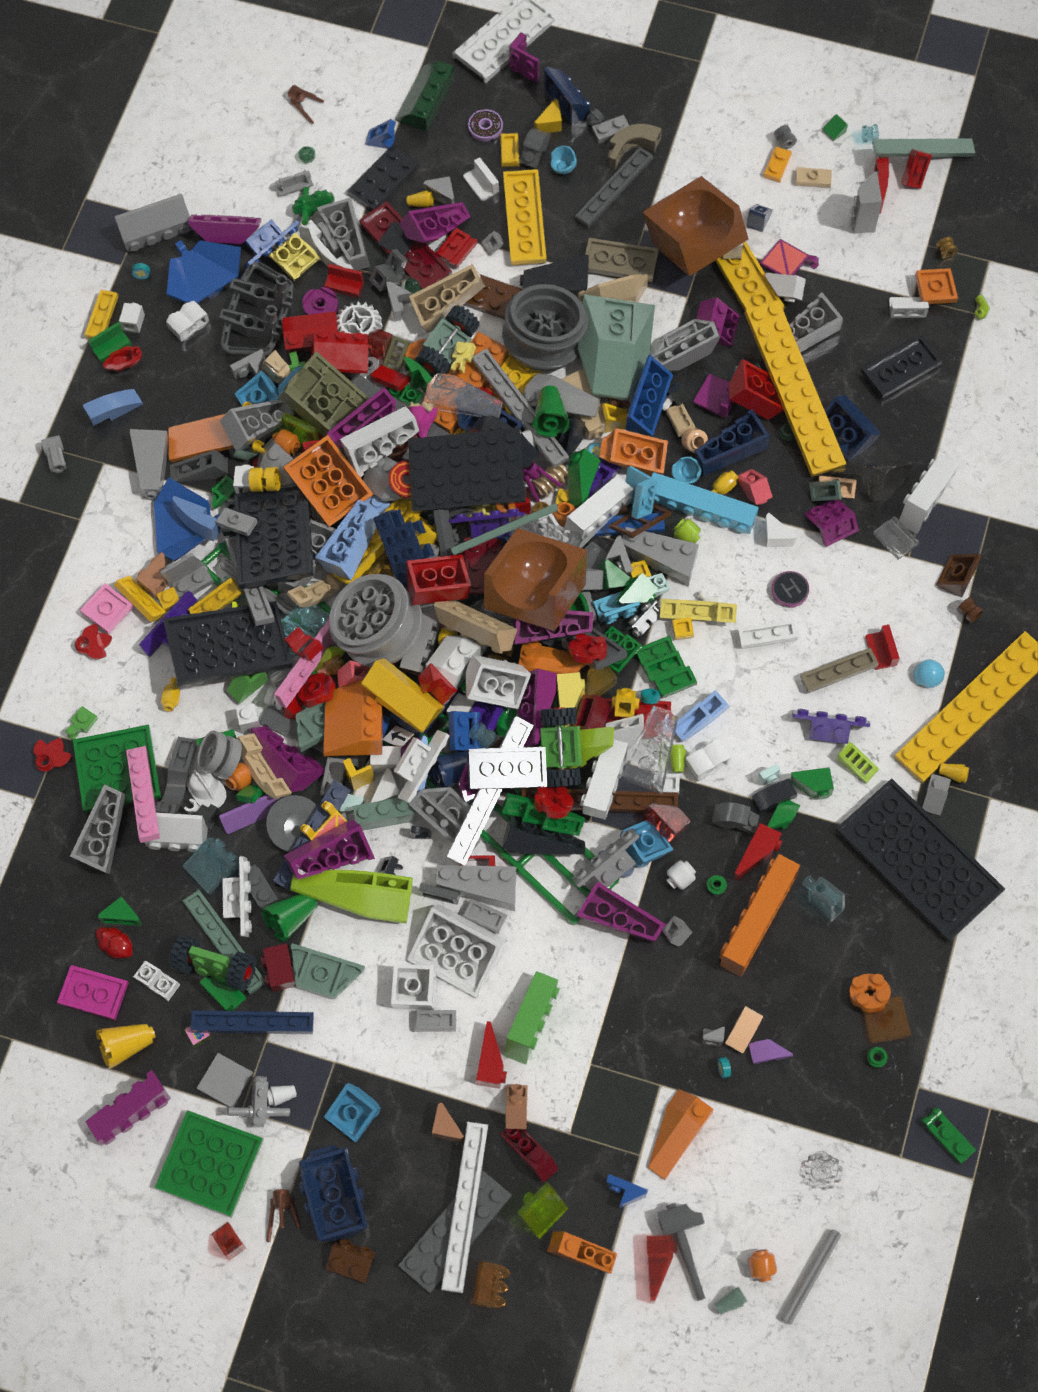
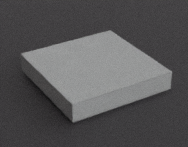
M218 1053L197 1089L228 1107H234L254 1073Z

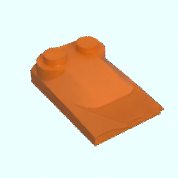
M615 428L613 432L602 438L599 457L609 463L626 468L633 466L650 477L653 472L663 475L668 441Z
M539 641L522 644L519 665H522L529 672L535 669H542L557 674L577 673L587 665L574 661L572 656H569V651L545 647Z

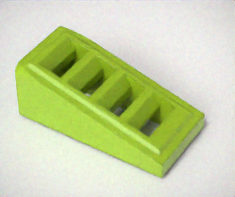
M851 742L842 749L836 759L866 784L879 771V768ZM849 752L852 753L849 758L846 757ZM857 757L858 760L853 764V759ZM863 762L864 765L859 770L857 767ZM869 767L871 770L864 775L863 772Z

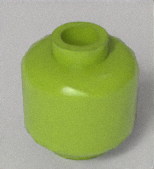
M682 519L673 528L675 531L673 535L676 539L696 543L701 538L699 536L701 532L700 527L691 519Z

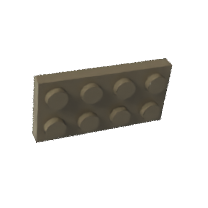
M589 238L585 254L589 255L588 272L621 278L630 275L647 274L648 282H653L659 250L657 248Z

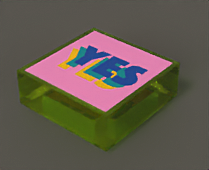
M191 1025L183 1029L194 1048L211 1038L210 1033H191Z

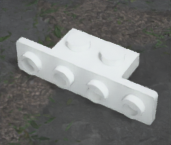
M439 730L436 731L428 746L413 737L394 769L395 773L407 780L398 795L399 799L410 803L415 798L417 790L427 777V773L432 765L435 764L441 750L447 744L449 738L447 733Z
M244 856L239 857L240 877L223 878V918H240L241 936L249 937V932L252 931V924L248 919V913L251 912V901H248L251 883L248 881V873H250L251 867L250 861H247V858Z

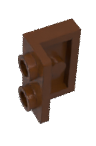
M338 1239L332 1246L326 1270L366 1283L376 1252L366 1246L359 1247L354 1245L349 1240Z

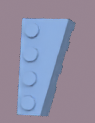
M358 500L315 558L325 571L352 580L377 528L373 518L379 514L371 504Z

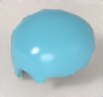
M563 145L552 151L550 164L554 172L564 175L571 173L576 167V155L569 146Z
M682 457L672 466V476L676 480L693 484L701 476V465L698 460L692 457Z
M924 660L914 668L913 677L918 685L925 686L927 689L939 686L944 680V668L935 660Z

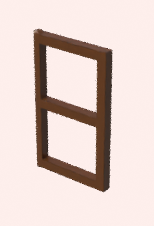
M653 504L652 510L662 513V515L654 520L635 519L631 516V512L608 527L634 538L671 516L672 512ZM629 518L645 524L633 532L617 526Z

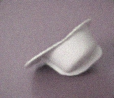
M194 770L187 780V787L191 795L200 806L203 804L209 807L212 804L220 808L226 799V790L223 784L212 773L207 774L200 770Z

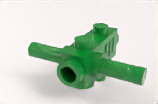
M304 187L302 189V196L294 201L292 209L295 215L299 214L302 217V225H308V218L318 211L317 207L330 204L335 201L333 193L331 191L328 192L327 189L317 190L314 194L309 195V188Z

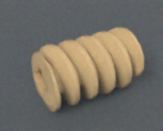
M563 464L554 469L552 466L546 468L545 472L558 482L565 484L564 477L568 479V470ZM542 474L539 478L531 481L540 499H542V495L546 498L549 497L547 491L554 493L553 486L557 489L560 488Z

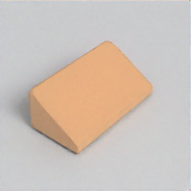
M819 475L818 481L839 479L841 496L845 498L855 497L856 479Z

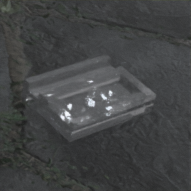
M895 516L877 528L873 533L897 560H900L914 547L919 545V541Z

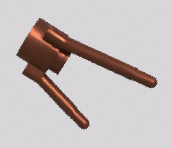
M292 85L288 91V97L291 98L290 103L294 104L311 124H314L311 117L297 102H302L306 96L321 103H324V100L297 85Z
M280 1189L273 1191V1198L270 1199L271 1207L267 1242L271 1241L275 1206L279 1210L281 1229L284 1228V1209H287L288 1205L297 1228L301 1227L294 1206L293 1196H289V1190Z

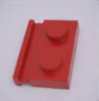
M455 228L436 254L441 260L454 265L458 269L477 245V239H473L470 235Z

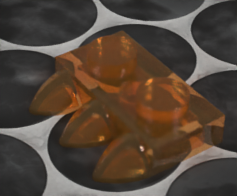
M485 1261L479 1262L474 1305L500 1308L507 1304L505 1299L498 1295V1293H504L509 1289L500 1280L511 1275L505 1266Z

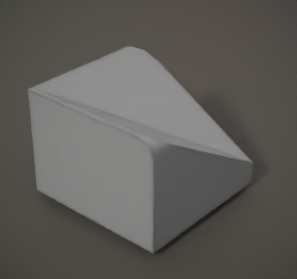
M676 916L662 929L668 940L678 947L692 934L686 923Z
M725 1027L717 1030L703 1029L702 1043L721 1046L724 1040Z

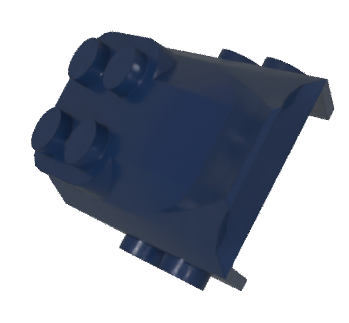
M331 1145L310 1151L307 1159L299 1161L303 1181L299 1185L302 1196L306 1195L308 1202L304 1203L307 1216L311 1215L318 1240L322 1242L335 1241L365 1230L368 1226L361 1203L364 1195L362 1187L357 1188L356 1180L359 1179L357 1168H352L347 1147L339 1149Z

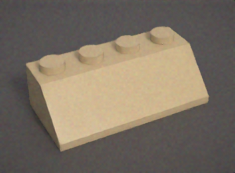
M456 600L435 602L434 607L438 622L445 625V629L458 631L462 637L473 638L477 644L488 645L492 647V651L497 653L511 650L517 628Z

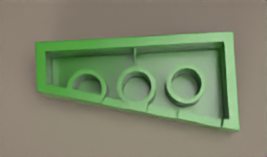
M538 971L535 972L506 1038L505 1057L525 1065L527 1064L532 1050H535L538 1034L539 1032L542 1033L546 1023L544 1019L551 1013L553 1007L551 1002L553 999L556 1000L560 988L557 987L559 979Z

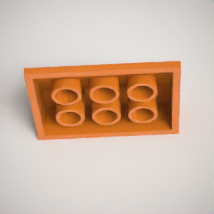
M328 435L283 467L328 527L346 517L358 500L366 502L373 496L371 490Z
M364 679L335 689L332 693V700L325 702L324 756L382 755L383 705L375 700L376 695L361 685Z

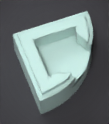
M348 794L340 808V813L345 812L347 814L354 811L353 806L363 804L364 798Z

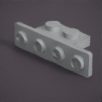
M631 828L623 832L616 842L609 844L604 852L599 856L593 857L586 867L579 869L574 877H572L577 887H581L591 877L595 876L601 884L608 888L632 868L636 862L625 849L639 838L636 831Z

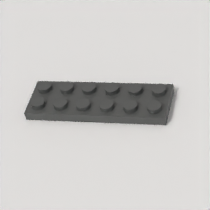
M481 1170L470 1246L512 1197L507 1190L483 1170ZM456 1197L398 1265L430 1294L443 1280Z

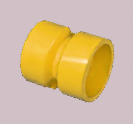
M262 467L250 468L248 479L252 492H263L265 489L267 491H279L281 475L278 467H266L265 470Z

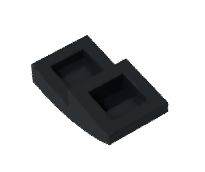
M788 778L752 795V799L758 811L763 813L777 808L780 803L795 799L798 794Z

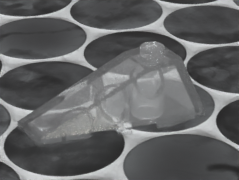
M437 373L428 383L423 401L427 404L432 403L433 407L441 411L478 417L495 416L498 419L503 404L501 400L455 375Z

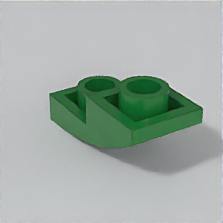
M409 385L400 392L386 387L391 396L406 406H409L410 402L417 404L423 395V392Z

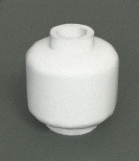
M677 861L667 870V875L669 876L667 881L674 889L678 887L684 890L696 879V871L687 861Z

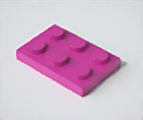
M71 965L57 1003L115 1021L129 982Z

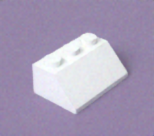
M472 655L466 670V697L471 700L518 709L531 673L519 664Z
M157 813L160 839L145 842L147 847L153 850L168 848L171 851L188 849L190 852L205 850L208 827L203 816Z

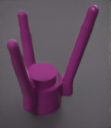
M535 462L528 469H524V479L527 481L536 503L540 502L530 479H537L542 474L557 486H562L561 483Z

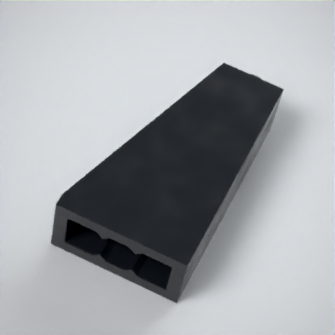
M582 255L524 270V274L520 275V286H523V289L533 285L549 284L562 287L570 292L586 291L588 289L589 255Z

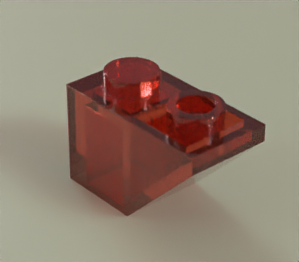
M381 329L369 333L370 355L377 360H384L393 334Z
M651 803L643 813L647 821L653 824L661 836L669 842L682 833L691 822L675 806Z

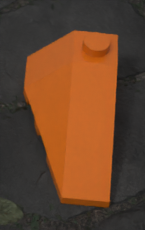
M679 1089L667 1105L648 1168L665 1180L709 1120L714 1109L698 1097Z

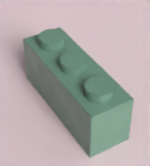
M399 798L353 806L355 821L361 826L363 831L416 821L414 809L408 802Z

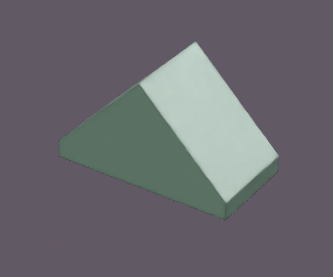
M839 479L809 483L812 501L842 499Z

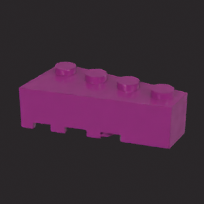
M354 819L284 855L291 873L297 879L320 874L329 869H339L340 866L357 864L359 861L366 859H375L361 826Z
M152 1070L146 1074L148 1077L146 1080L137 1081L131 1085L132 1088L128 1094L121 1093L115 1098L112 1106H104L85 1121L101 1146L112 1143L116 1139L115 1136L121 1132H128L133 1128L134 1123L147 1119L156 1108L161 1109L168 1104V1100L171 1097Z

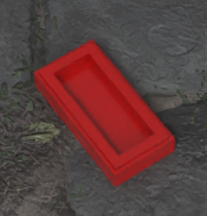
M380 365L370 375L372 381L399 392L410 382V376Z

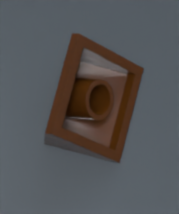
M951 554L936 583L937 587L963 598L977 569L981 555Z

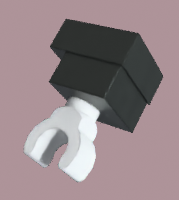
M677 380L671 383V387L668 389L669 396H666L662 409L663 411L668 409L673 401L680 406L691 398Z
M189 799L194 807L191 809L184 807L185 811L188 814L203 816L207 827L211 829L221 814L218 807L212 804L209 807L202 804L200 807L194 799Z

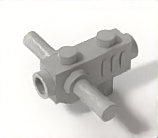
M255 1076L252 1086L251 1106H248V1108L228 1107L227 1114L228 1116H248V1118H251L252 1127H264L266 1118L270 1116H289L290 1109L270 1108V1106H267V1077Z

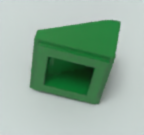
M836 114L823 127L822 131L835 141L847 132L848 124Z

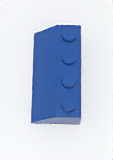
M651 355L647 356L627 416L625 429L626 431L650 437L654 435L673 374Z

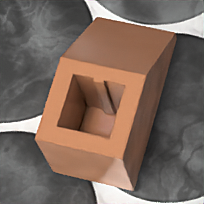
M162 552L155 556L148 567L142 569L136 578L138 584L155 599L157 598L156 594L168 587V580L160 573L167 566L166 557Z
M507 1085L506 1129L527 1128L528 1085Z

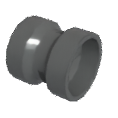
M782 125L774 132L776 140L780 141V146L783 149H790L797 142V138L794 134H791V129L788 125Z

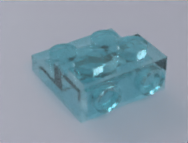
M297 605L282 620L285 636L288 637L299 627L305 635L308 634L315 638L319 630L329 619L330 614L315 605L309 607H299ZM310 639L303 647H307L312 640Z
M207 838L183 865L187 872L208 894H211L218 887L223 878H229L239 867L237 863L238 857L232 852L228 853L224 849L225 843L219 838Z

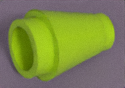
M682 744L670 745L667 753L672 772L674 774L684 773L686 749H684Z

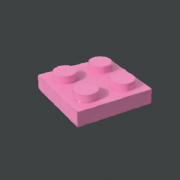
M104 583L80 609V612L110 634L134 608V605Z

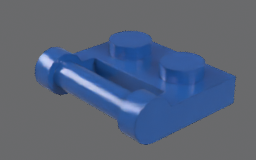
M449 712L450 751L466 752L467 749H482L479 738L480 712ZM469 719H471L472 745H470Z

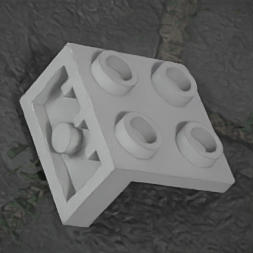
M193 553L182 556L180 560L165 566L160 571L161 575L172 583L179 599L187 591L192 592L194 595L214 583L206 565Z

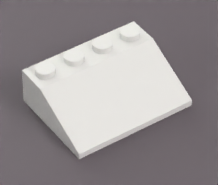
M437 904L431 908L407 960L415 965H434L437 970V977L477 998L500 959L508 941Z

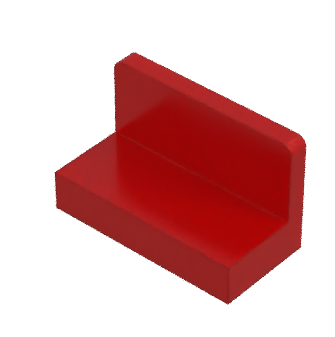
M328 264V277L324 287L336 293L359 298L364 284L362 272Z
M889 624L883 625L880 632L865 636L868 648L872 649L879 663L878 667L874 668L875 670L898 665L900 658Z

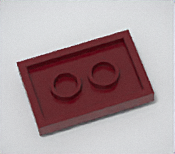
M465 538V539H464V542H465V541H468V540H470V539H472V538ZM493 538L464 551V562L471 582L469 595H484V573L502 550V538Z

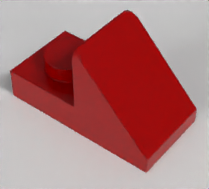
M432 663L418 677L422 693L430 691L442 705L446 704L458 691Z

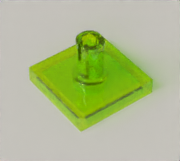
M286 412L281 417L283 428L296 434L301 444L302 442L319 440L317 428L308 424L304 419L300 420Z
M546 1182L535 1195L529 1192L524 1196L523 1202L525 1205L517 1213L533 1234L540 1239L568 1210V1207L553 1187Z

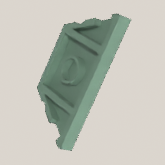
M325 702L311 708H306L296 714L300 752L324 740Z
M293 943L291 945L296 988L335 1000L365 970L364 965Z

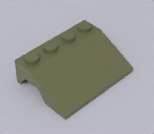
M317 351L277 396L323 437L327 436L331 429L370 399Z

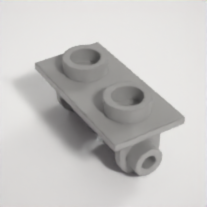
M303 170V172L294 174V176L278 178L279 180L275 181L280 196L302 190L304 187L314 186L309 170Z
M657 600L645 603L641 607L642 612L638 616L634 615L628 621L629 626L626 630L633 629L632 633L634 636H642L650 627L646 620L653 624L660 617V607L655 606Z

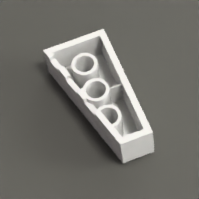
M405 406L341 438L340 441L348 462L358 475L362 477L364 471L369 467L373 468L376 466L378 460L385 455L386 457L390 455L397 445L401 446L418 433L419 428L415 416Z
M941 454L936 460L932 459L927 468L929 470H924L919 479L920 483L916 482L911 490L912 494H907L903 501L905 506L898 524L918 534L923 521L927 520L932 508L936 506L941 495L954 478L959 464Z

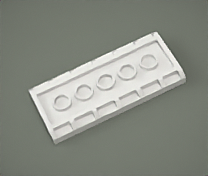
M513 0L452 53V58L460 60L487 83L509 63V45L520 32L526 35L528 46L555 22V16L537 0Z

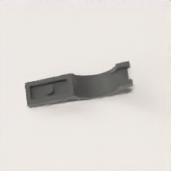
M178 736L168 767L166 790L162 800L157 802L156 813L176 814L180 808L186 791L189 770L198 745L196 739Z

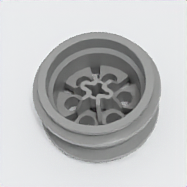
M384 574L362 576L344 587L336 597L330 611V633L334 642L342 650L346 651L355 662L363 666L372 667L376 660L382 658L393 664L407 655L419 638L422 628L421 606L412 605L409 592L394 577Z

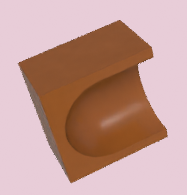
M702 176L642 212L653 245L689 276L749 240L739 205Z
M517 528L484 573V608L555 631L586 585L587 550Z

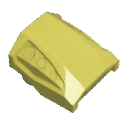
M296 233L268 256L294 281L320 259L310 245L303 241Z

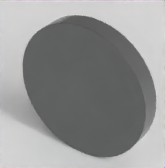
M297 795L287 796L278 800L271 807L266 818V831L272 843L279 849L290 852L302 833L299 828L303 824L308 823L317 805L310 799Z

